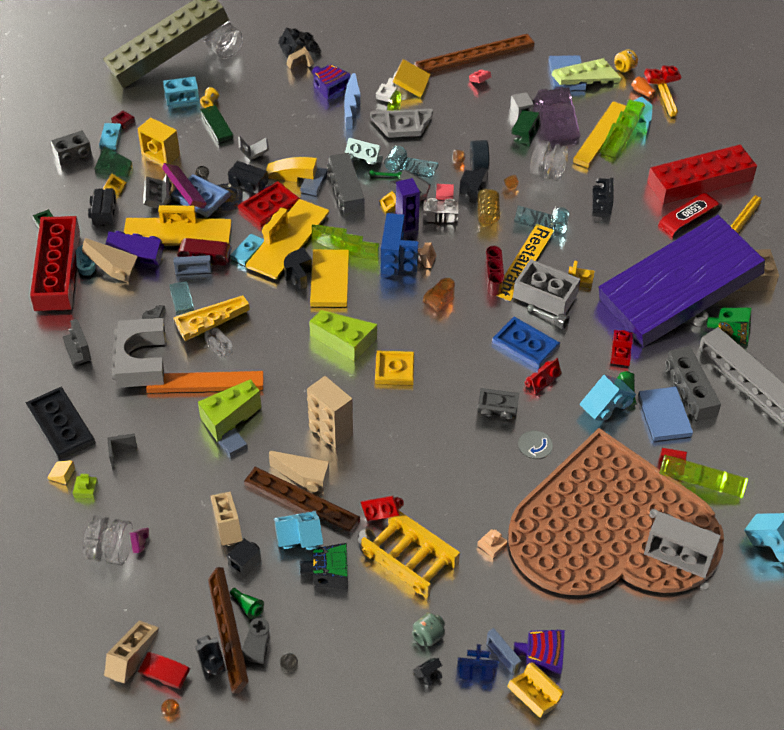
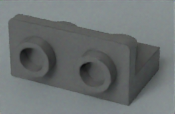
M78 319L71 320L72 328L69 329L70 334L63 336V341L72 364L77 365L92 359Z

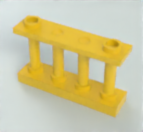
M399 511V516L388 518L389 525L373 542L365 537L361 539V551L367 558L374 559L412 586L416 593L423 594L428 598L431 583L429 582L445 565L455 569L459 564L460 552ZM394 531H400L405 537L389 554L380 548ZM411 542L420 545L422 548L406 565L396 559ZM427 554H433L438 560L422 577L412 571Z

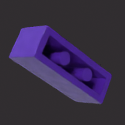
M413 178L397 181L395 214H404V234L419 231L420 191Z
M122 231L108 232L105 244L136 255L137 263L160 266L164 250V244L156 236L143 237L136 233L129 235Z

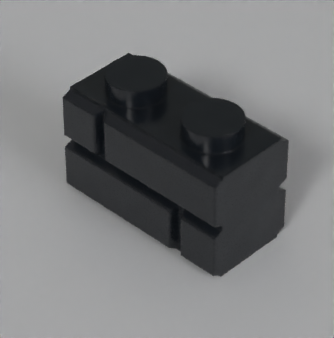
M237 160L228 171V181L233 187H240L248 192L259 193L268 184V171Z
M103 188L94 189L93 196H90L91 208H88V218L92 219L94 226L114 224L117 199L113 188H105V190Z

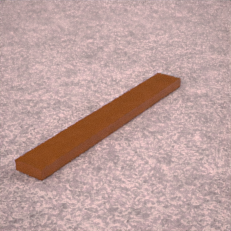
M524 34L417 61L415 66L430 74L532 48L535 42L529 34Z

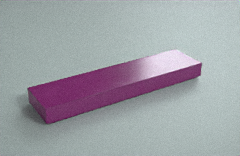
M164 163L162 166L163 171L188 204L198 208H205L206 201L179 166Z

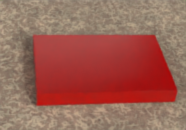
M277 181L240 203L238 209L258 226L262 227L272 219L273 214L277 213L280 208L288 211L300 198Z

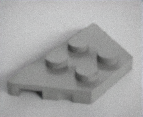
M433 108L370 112V119L388 138L421 136L433 115Z

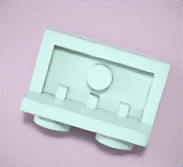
M348 138L345 153H349L351 159L358 161L365 159L366 163L372 165L382 163L383 156L379 155L381 148L379 145Z

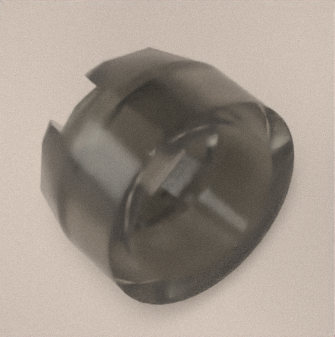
M199 166L196 169L195 175L206 180L210 172L207 167Z
M286 653L281 657L280 667L282 671L292 673L298 668V659L294 654ZM290 659L288 666L285 665L287 660Z

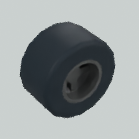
M487 140L470 142L472 171H477L481 167L489 170L490 159Z

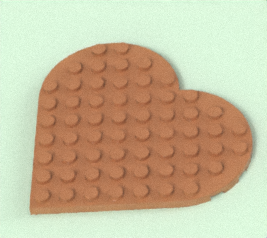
M600 428L521 501L511 517L508 531L509 549L519 569L539 586L567 595L596 593L612 586L621 578L637 587L653 592L674 593L686 591L702 584L714 573L720 563L724 543L722 526L719 525L715 518V512L704 500ZM656 509L658 512L670 514L677 519L690 522L695 526L721 535L705 578L644 554L650 530L656 519L650 517V510Z

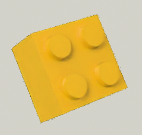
M149 118L137 128L141 153L161 164H171L180 156L177 130L153 118Z

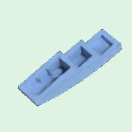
M355 73L351 75L345 92L344 112L346 130L353 129L352 118H357L356 107H360V90Z

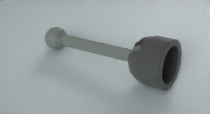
M532 304L527 307L530 312L535 311L553 319L554 324L560 329H566L569 324L570 316L558 314L553 316L535 308Z

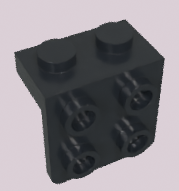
M286 27L278 41L287 59L289 55L304 47L308 52L320 55L322 52L311 33H304L295 28L290 29Z

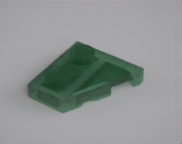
M103 147L94 169L96 174H114L116 176L128 177L133 165L131 160L107 147Z

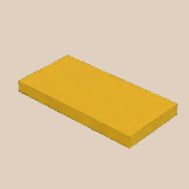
M313 249L310 307H347L349 250Z

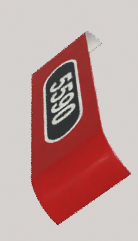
M702 193L665 215L658 223V226L673 237L680 227L717 205L722 208V204L707 193Z

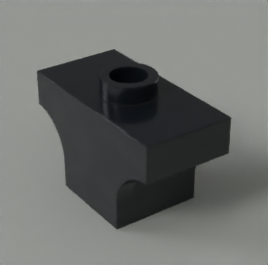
M482 167L477 171L465 169L460 179L459 193L467 195L472 203H477L481 192H484L486 189L487 169Z

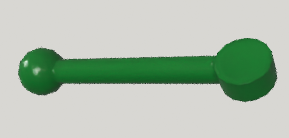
M374 170L369 171V175L371 177L379 175L398 177L399 179L402 173L375 172Z

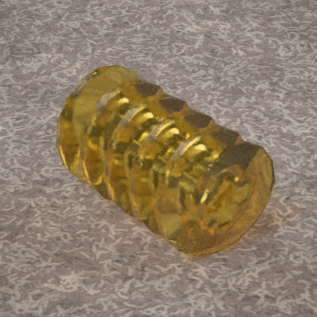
M483 189L478 192V220L483 226H491L500 219V196L495 190Z

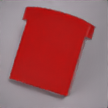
M662 448L659 461L679 464L678 475L684 476L687 452Z

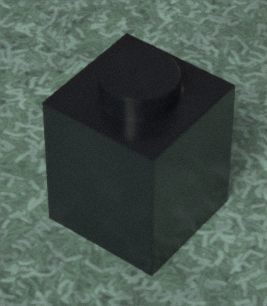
M245 538L242 539L227 554L228 566L242 577H245L261 562L259 546Z

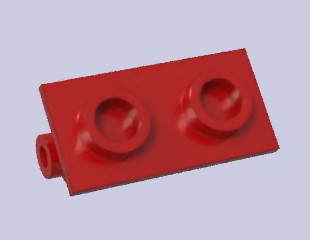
M558 358L554 361H547L538 369V373L534 372L526 378L525 385L533 387L535 394H538L562 374Z
M394 496L360 502L366 521L399 516L398 510L404 505L402 498Z

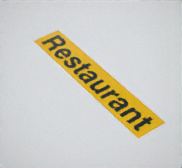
M536 224L505 273L503 292L498 297L508 301L512 300L516 279L530 259L536 261L554 232L553 229Z

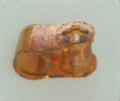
M451 278L441 279L433 288L425 293L422 300L423 303L431 305L437 312L442 311L455 297V282Z

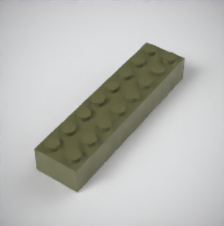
M193 0L108 54L103 60L124 89L228 22L229 18L218 0Z

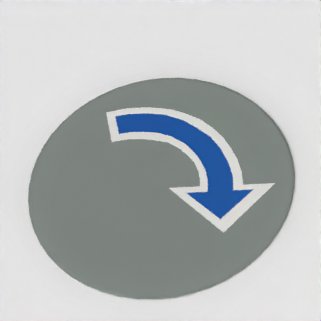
M533 430L525 432L520 436L518 447L524 455L538 459L550 454L553 443L547 434Z

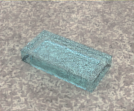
M187 281L169 284L176 315L194 311Z

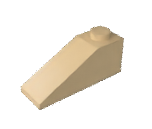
M88 238L84 239L82 252L109 276L127 283L129 282L135 268L136 255Z
M276 451L269 452L271 467L303 489L324 493L329 477V461Z
M231 491L211 495L221 545H234L242 540L240 523Z
M139 620L107 653L104 676L117 682L125 683L138 668L158 633L159 627Z

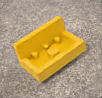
M533 662L529 663L525 671L510 680L507 685L539 717L555 709L564 694V691Z

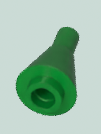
M629 371L621 372L617 379H621L635 392V374ZM635 397L630 405L631 407L637 405Z
M236 588L230 590V595L238 601L250 619L259 617L263 613V600L243 594Z

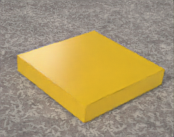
M403 59L392 82L421 97L431 74Z
M376 351L375 384L413 385L414 352Z

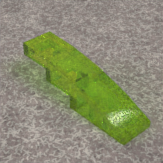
M628 100L624 112L621 111L616 123L612 124L600 151L601 154L617 157L636 127L645 108L644 103Z
M312 224V240L334 250H349V255L379 260L380 243L363 241V236L347 234V229Z
M664 455L659 474L740 498H743L748 478L669 455Z

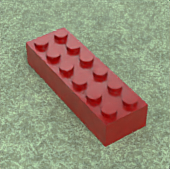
M739 144L650 167L647 183L664 205L698 196L702 193H709L751 182L754 180L757 165L742 145Z
M77 216L40 218L30 292L34 311L72 309L76 250L79 245L80 236Z

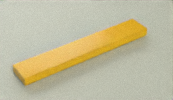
M614 101L611 103L575 155L573 163L589 168L625 115L626 105Z

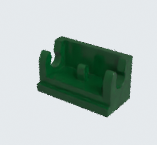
M531 111L521 112L511 129V134L521 137L515 138V142L531 145L541 127L540 113Z

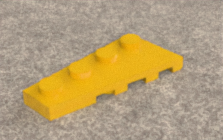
M242 295L173 317V320L183 339L187 341L249 311L250 306Z

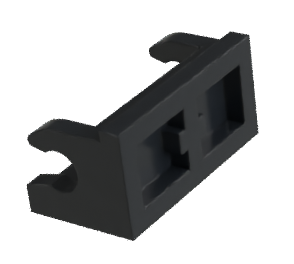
M598 178L596 183H602L603 185L593 186L592 213L611 214L614 202V178Z

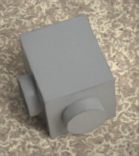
M527 92L511 95L510 108L516 119H518L522 111L533 112V99L529 97Z

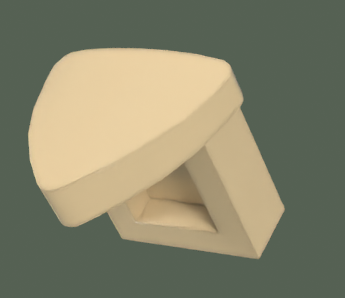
M305 47L289 55L286 65L290 69L301 63L309 67L314 65L312 57Z

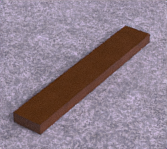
M256 466L244 480V485L299 512L316 511L320 522L349 536L360 522V516Z
M216 567L208 578L231 691L232 693L240 694L249 680L224 567Z

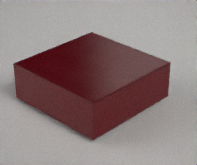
M122 110L113 116L111 120L112 123L121 124L122 129H125L135 122V117Z

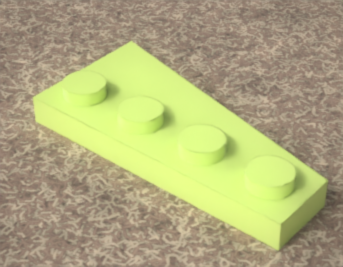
M604 58L554 69L551 74L560 85L579 84V82L593 84V81H600L601 83L613 81L614 83H619L621 77Z

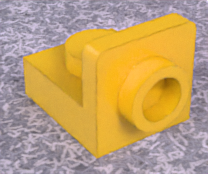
M574 260L573 267H569L568 274L580 278L579 287L592 289L595 271L577 268L578 261Z

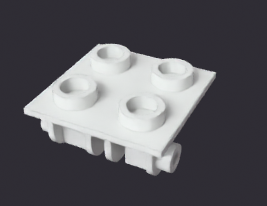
M436 198L424 200L423 212L427 213H423V220L435 222V214L437 213V222H439V213H442V222H444V213H446V222L454 223V221H458V201L454 199L438 201Z

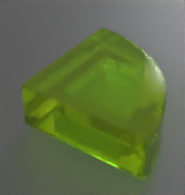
M395 90L391 95L387 111H393L401 105L400 91Z

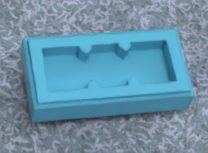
M104 123L99 149H117L122 129L121 124Z
M250 234L230 255L231 260L246 266V263L264 243V239Z

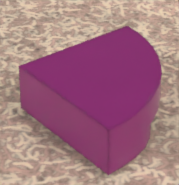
M149 527L130 532L133 553H140L144 550L146 538H149Z

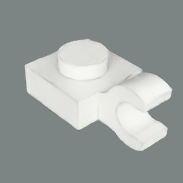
M390 77L387 84H381L376 93V99L392 102L397 93V87L392 82L394 78Z

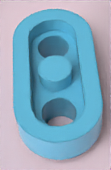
M81 245L76 250L77 269L82 275H90L96 270V263L82 252L83 245Z

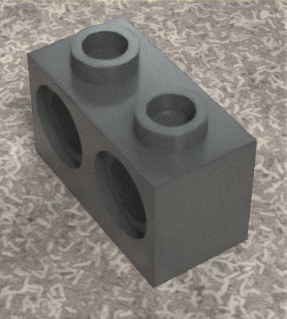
M83 130L51 140L53 153L60 165L92 155L90 142Z

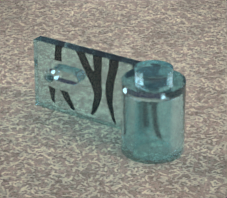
M394 146L384 160L385 167L390 171L402 172L407 170L416 176L432 178L439 166L437 162L408 158L406 150L401 146Z
M518 206L514 222L533 228L542 225L553 229L555 234H563L567 230L570 213L564 207H557L552 211V214H547Z

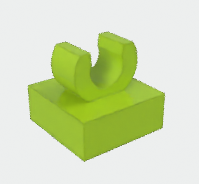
M89 474L77 476L73 489L74 498L94 499L98 485L97 477H90Z

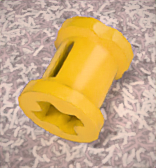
M207 88L205 96L200 99L201 106L204 108L213 106L214 101L219 98L218 91L214 88Z

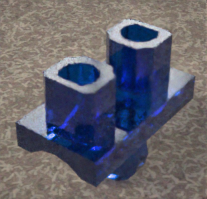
M477 644L476 650H467V656L476 657L475 659L458 657L457 667H459L460 679L472 680L473 669H482L481 681L493 682L495 671L498 670L499 661L480 659L481 657L489 658L490 651H481V644Z

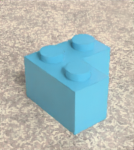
M603 375L579 405L594 420L604 422V420H607L612 415L615 407L622 409L629 407L637 394L621 379Z
M316 511L274 518L279 547L290 549L296 547V544H301L302 548L306 547L307 550H312L323 544L320 519Z
M784 513L756 514L744 529L753 546H770L780 562H784Z

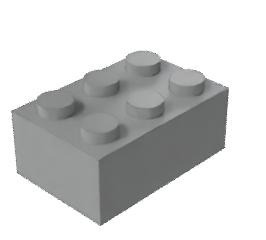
M530 259L514 283L513 297L555 315L565 314L578 295L580 278Z
M658 512L650 530L644 554L705 578L721 535L695 526L690 522L677 519L670 514Z

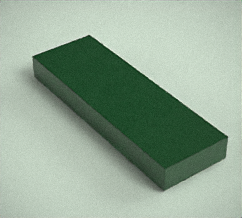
M216 105L200 109L202 117L218 143L234 139L232 131Z

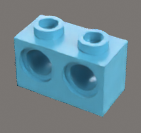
M195 76L163 81L167 106L199 101Z

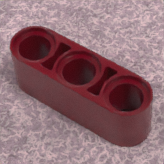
M185 238L181 241L177 256L210 255L211 265L224 266L228 264L232 247L227 242Z
M489 246L486 249L485 255L487 292L492 296L500 295L503 292L504 286L502 250L498 246Z

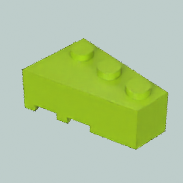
M320 310L309 321L311 337L354 362L377 340V324L324 310Z
M251 379L198 401L200 418L217 442L222 439L225 433L234 429L235 425L240 421L247 420L262 408L260 391Z

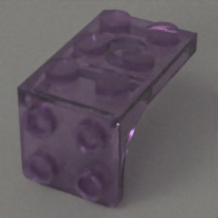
M569 87L539 90L533 99L534 107H539L547 143L579 139L581 135Z

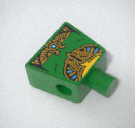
M722 308L719 318L708 317L707 328L716 329L719 327L737 344L748 346L751 333L752 308Z

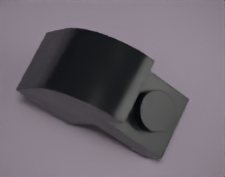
M303 247L289 253L285 257L284 275L286 281L292 279L293 284H297L300 290L306 289V274L312 272V259Z

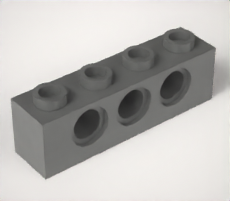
M691 346L670 350L665 361L666 367L671 371L673 381L680 389L681 397L687 402L690 414H693L696 421L717 417L721 403Z

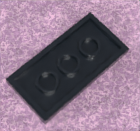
M62 386L25 402L58 460L96 443L93 435Z

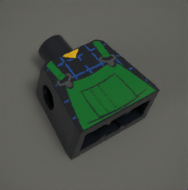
M347 543L313 549V561H300V574H313L315 586L348 589Z

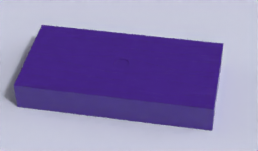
M717 215L598 286L599 299L629 332H633V337L638 343L645 347L764 274L765 259L732 229L724 219Z

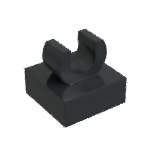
M431 658L414 668L413 671L416 677H423L425 684L432 685L431 674H435L437 679H442V673L437 669L443 665L439 658Z

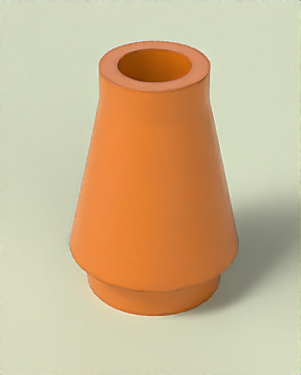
M638 76L632 82L633 90L648 98L653 97L656 92L644 77Z

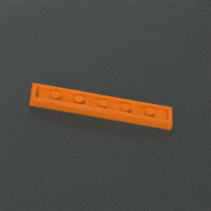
M263 371L164 373V385L146 386L147 393L224 391L250 379L259 390H263L264 373Z

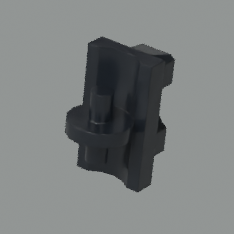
M209 635L197 639L198 645L195 648L205 679L209 678L212 674L218 675L220 672L226 671L218 639H211Z

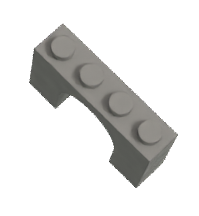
M164 318L118 321V327L114 329V337L117 341L113 342V349L116 355H112V362L115 368L111 370L112 380H116L117 388L164 385L162 357L134 358L128 355L132 350L141 346L165 345L166 331Z

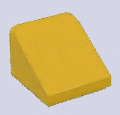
M111 174L103 189L113 188L115 194L120 195L127 182Z
M391 191L379 200L386 213L396 211V194Z
M56 462L47 477L48 480L66 485L75 471L74 462Z

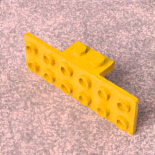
M301 199L296 202L288 213L286 209L280 208L277 213L273 214L269 223L264 225L262 229L264 243L246 263V268L273 279H278L284 271L285 257L304 246L327 217L329 210Z
M159 205L160 218H126L125 234L132 235L136 233L143 237L156 236L161 239L164 246H180L181 241L185 238L221 241L228 244L230 240L231 219H197L195 206Z

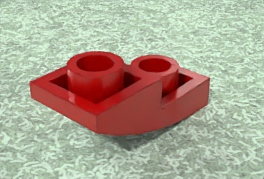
M663 65L661 70L646 68L644 72L650 84L671 83L682 78L675 66Z
M614 330L611 364L630 366L633 332Z
M147 652L137 672L142 676L159 680L164 685L181 689L190 668L167 657Z

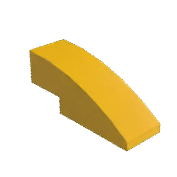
M294 157L269 163L266 168L268 178L297 182L298 178L314 179L317 170V158Z

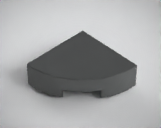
M158 305L149 311L146 310L142 314V319L163 318L166 310L165 305Z

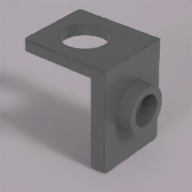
M238 137L239 149L249 160L269 151L267 138L249 146L241 137Z
M134 433L107 437L112 468H115L114 452L137 449Z

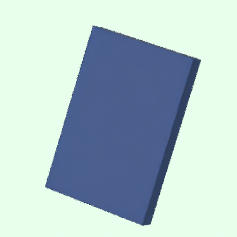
M513 317L492 338V343L537 369L560 347V342L516 317Z

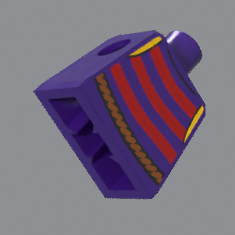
M332 64L323 68L315 66L312 70L314 86L327 100L347 88L350 73Z
M565 630L529 631L527 643L514 642L513 651L517 656L526 657L525 669L529 663L533 662L547 676L560 679L563 669Z

